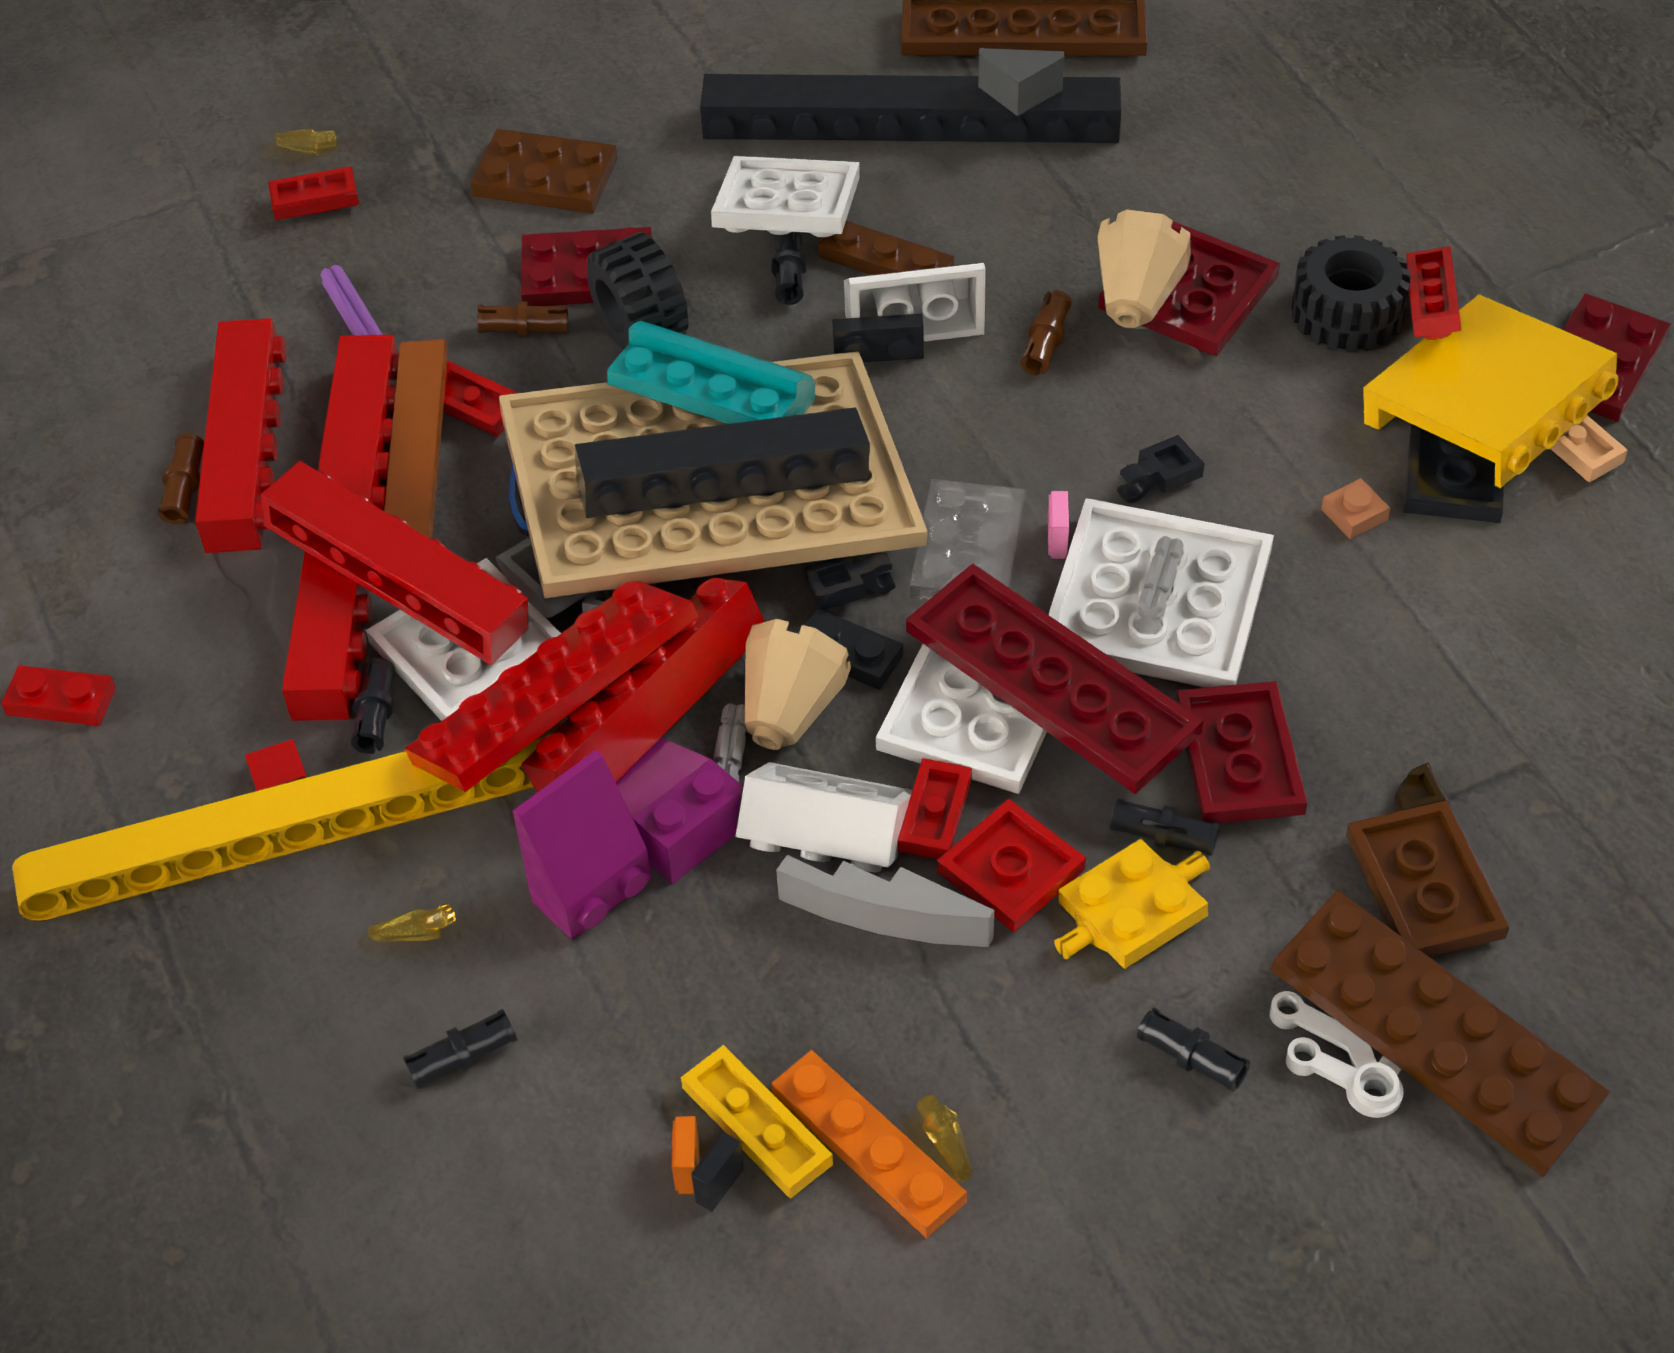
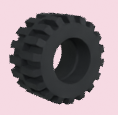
M638 232L590 253L587 257V280L594 305L608 333L623 350L629 344V328L638 321H644L686 335L689 325L688 308L682 285L669 258L648 234Z
M1345 235L1335 236V240L1323 239L1318 241L1317 247L1310 246L1305 251L1304 257H1300L1296 271L1291 309L1293 310L1292 318L1294 323L1299 324L1298 330L1303 335H1311L1310 341L1317 345L1324 343L1328 345L1327 349L1335 351L1338 348L1346 349V352H1357V349L1361 348L1369 351L1375 349L1376 344H1387L1390 342L1391 336L1398 334L1404 320L1411 280L1410 270H1407L1405 259L1397 257V251L1392 247L1382 246L1383 242L1376 239L1372 241L1365 240L1364 236L1354 235V238H1346Z

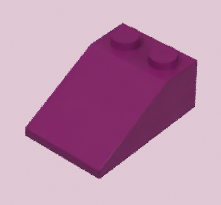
M660 738L616 782L647 847L649 864L671 884L678 881L736 835L744 786L711 758Z
M597 750L587 755L512 811L531 901L571 940L585 929L597 926L605 918L607 912L624 899L636 896L643 890L647 882L652 879L647 847L603 755Z

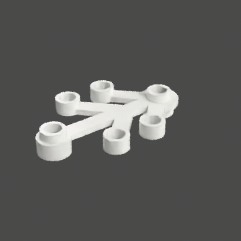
M1283 991L1273 997L1270 1019L1277 1027L1293 1029L1300 1026L1346 1050L1353 1065L1346 1064L1321 1052L1319 1045L1314 1040L1300 1037L1294 1039L1288 1046L1286 1065L1291 1072L1299 1076H1308L1315 1072L1345 1088L1347 1099L1351 1106L1365 1116L1374 1118L1385 1117L1394 1113L1399 1108L1403 1098V1085L1398 1075L1402 1069L1384 1056H1382L1379 1062H1376L1369 1044L1336 1019L1305 1004L1296 993ZM1281 1006H1289L1296 1011V1013L1284 1014L1281 1011H1279L1278 1008ZM1305 1052L1313 1059L1301 1061L1294 1054ZM1376 1089L1383 1096H1372L1366 1093L1365 1090Z

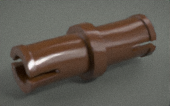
M1054 290L1053 295L1048 291L1044 295L1038 317L1030 323L1028 329L1030 339L1020 360L1021 367L1029 374L1039 375L1040 372L1042 375L1045 374L1049 369V363L1055 347L1062 343L1065 333L1063 324L1072 306L1071 298L1062 291Z
M518 301V306L478 305V333L518 332L519 337H528V332H563V334H568V305L528 306L526 301Z
M182 433L177 436L171 465L164 469L162 481L165 489L157 514L167 523L182 524L187 521L192 494L200 485L201 475L198 470L204 450V440L195 434Z

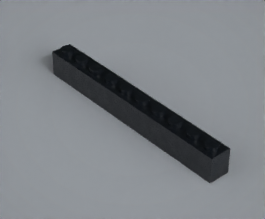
M704 74L700 103L703 139L1119 143L1121 77H1063V89L1061 92L1017 116L978 87L979 76Z

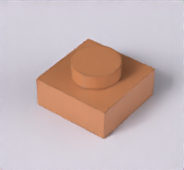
M1361 478L1324 496L1321 510L1349 539L1388 521L1390 507Z

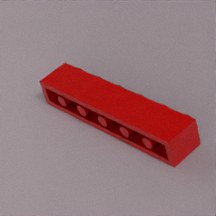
M272 318L218 322L195 519L205 553L262 550L263 531L270 530L264 525L261 493L274 483L270 461L277 460V441L273 428H279L281 420L276 395L283 394V375L281 368H279V363L286 362L285 339L283 336L276 335Z
M299 461L261 493L265 527L486 663L492 665L528 630V597L524 596L518 588L510 584H504L486 573L477 563L464 560L449 551L437 539L426 537L408 526L402 518L396 515L391 516L371 504L362 494L353 493L336 483L327 473L317 471Z
M711 578L698 587L696 594L690 599L699 618L569 714V718L551 735L543 738L537 744L536 750L521 763L535 791L539 792L594 750L603 755L615 782H617L746 652V641L752 625L765 622L747 583L721 578Z

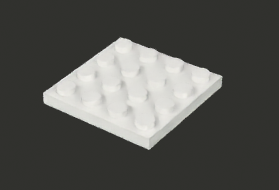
M1086 498L1048 615L1133 673L1205 688L1236 685L1268 566L1274 535ZM1163 536H1168L1171 539L1178 538L1184 545L1182 549L1183 555L1179 566H1177L1178 571L1170 597L1166 601L1167 606L1164 616L1156 621L1151 618H1142L1138 614V601L1142 590L1145 589L1144 583L1152 558L1156 554L1154 551L1157 542Z

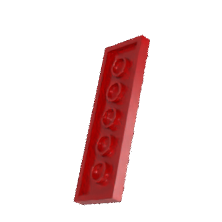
M640 581L628 582L619 586L613 592L612 597L597 608L582 613L576 619L575 624L557 637L550 638L541 643L537 651L519 665L504 670L499 675L498 680L485 690L463 700L459 705V709L440 723H435L425 728L420 733L418 739L404 748L412 765L467 792L699 618L692 601Z

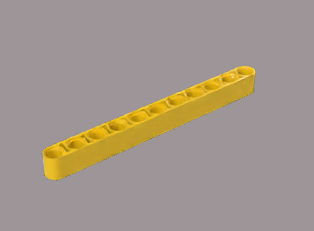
M561 722L557 723L467 792L412 765L405 751L26 853L17 858L12 865L19 913L29 920H48L533 788L521 763L536 750L537 744L543 738L551 735L561 725Z

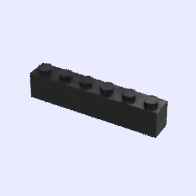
M856 407L575 444L576 482L586 518L868 480L870 442Z

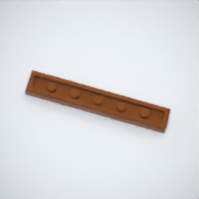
M445 339L400 342L384 508L386 513L402 518L408 526L428 538H433L448 359V346Z

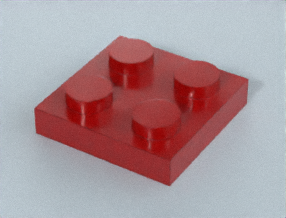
M1009 798L937 860V872L970 899L993 909L994 918L1013 933L1058 894V889L1073 881L1086 867V857Z

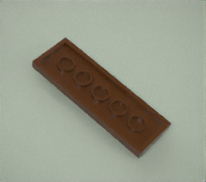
M903 0L902 55H916L920 57L929 55L965 57L979 55V48L1063 51L1064 56L1081 57L1146 56L1145 0Z
M1339 890L1335 891L1278 954L1270 968L1273 973L1543 1177L1611 1092Z

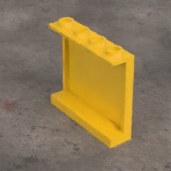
M1478 294L1459 310L1462 331L1452 332L1450 336L1442 339L1432 340L1424 338L1363 387L1364 424L1380 430L1393 418L1399 417L1494 462L1495 486L1502 488L1515 475L1523 473L1529 464L1543 451L1552 448L1558 439L1572 426L1580 424L1586 415L1601 401L1607 400L1613 395L1618 385V375L1616 374L1617 353Z

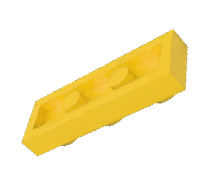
M724 1045L681 1077L682 1088L726 1134L741 1142L742 1150L790 1199L833 1166L832 1153Z

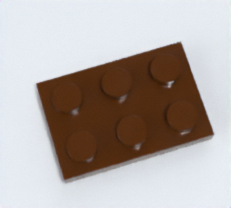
M496 129L470 183L472 195L475 197L594 214L618 158L616 145Z
M1447 800L1348 823L1346 836L1388 927L1428 957L1506 939L1509 925Z

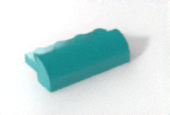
M638 321L629 328V344L607 369L609 385L727 424L805 414L815 400V383L813 377L809 374L644 321Z

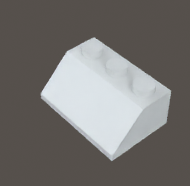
M984 263L856 277L844 280L846 318L922 314L924 342L984 335Z
M768 762L745 776L736 837L751 840L750 847L757 850L779 852L781 846L801 850L800 857L807 860L829 862L831 861V856L851 860L852 865L867 872H880L882 866L889 867L898 858L897 840L912 790Z

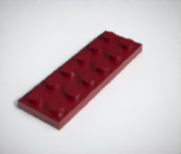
M973 563L906 619L907 633L1134 794H1137L1202 733L1203 720Z

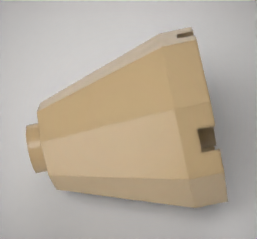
M1126 209L1118 213L1115 222L1110 224V218L1101 222L1098 233V250L1106 313L1122 327L1135 328L1152 321L1188 268L1191 255L1190 232L1181 227L1180 234L1171 228L1173 220L1164 214Z
M780 619L752 625L746 641L745 726L747 732L753 735L752 739L756 744L771 750H778L781 746L793 745L800 739L843 688L851 669L850 661L846 662L848 657L847 648L816 628L802 625L799 634L786 631L789 622Z

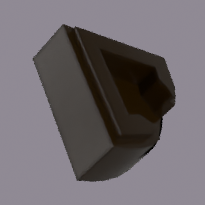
M1429 762L1417 766L1408 773L1407 778L1402 782L1397 791L1394 812L1445 800L1448 801Z

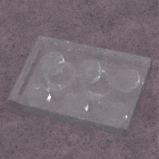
M931 479L923 518L928 531L927 546L917 548L910 582V598L929 600L972 563L1007 587H1010L1024 506L1025 489Z

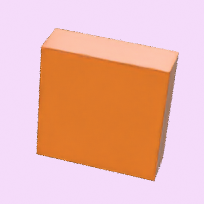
M679 1116L675 1117V1121H673L671 1167L675 1191H678V1194H694L691 1173L699 1164V1138L696 1117Z

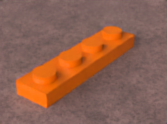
M810 1050L771 1083L772 1094L926 1239L967 1203V1191L814 1051Z

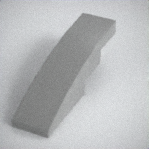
M787 855L776 870L779 900L831 921L881 935L933 944L989 947L994 938L993 909L902 867L898 869L889 882L846 861L842 862L832 876Z

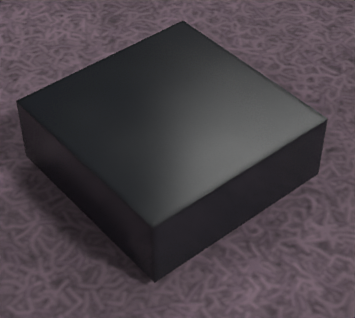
M725 1132L718 1137L691 1173L696 1203L713 1212L744 1170L741 1142Z

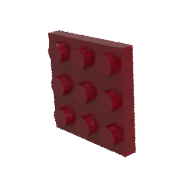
M1173 221L1171 228L1180 234L1181 227L1190 232L1191 255L1188 268L1152 321L1141 326L1217 357L1277 279L1280 263ZM1104 291L1099 294L1098 308L1106 311Z

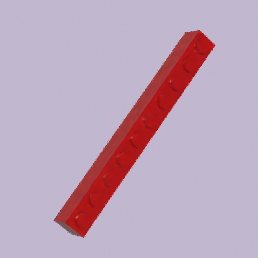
M394 335L340 336L318 471L327 473L336 483L351 492L362 494L371 504L384 511L386 498L384 480H387L389 446L391 445L399 353H397ZM306 551L304 552L283 680V696L291 721L350 720L353 700L356 694L361 691L362 680L361 673L358 670L359 661H365L367 657V638L363 628L364 623H371L372 599L370 594H368L369 590Z

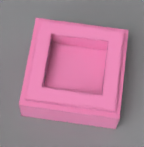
M1051 491L1048 500V555H1050L1051 559H1066L1069 536L1068 491Z

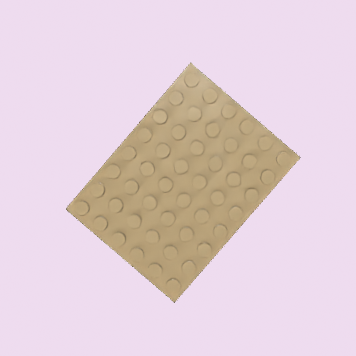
M859 351L775 361L772 363L809 374L813 377L815 400L805 414L857 408L870 442L868 480L586 518L576 482L575 444L725 425L727 423L609 385L608 382L499 396L500 412L544 599L617 589L628 582L640 581L645 584H653L927 546L928 531Z

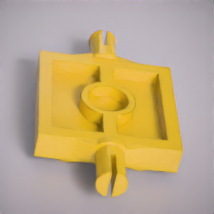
M1139 839L1058 889V903L1075 919L1077 927L1064 936L1055 939L1054 943L1060 955L1063 954V958L1067 960L1070 956L1091 944L1108 952L1124 969L1128 968L1208 917V902L1188 884L1189 881L1210 870L1207 858L1204 855L1202 856L1200 851H1196L1179 864L1171 865L1158 856L1142 839Z

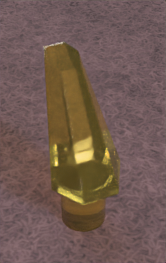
M305 129L274 134L277 146L312 155H317V149L337 147L335 130L315 132L314 129Z
M446 903L431 911L415 909L368 927V935L373 940L381 942L436 940L440 938V929L455 922V913L452 907Z
M924 1096L917 1104V1109L925 1120L922 1125L923 1129L960 1182L970 1179L972 1168L957 1115L947 1106H942L936 1096Z

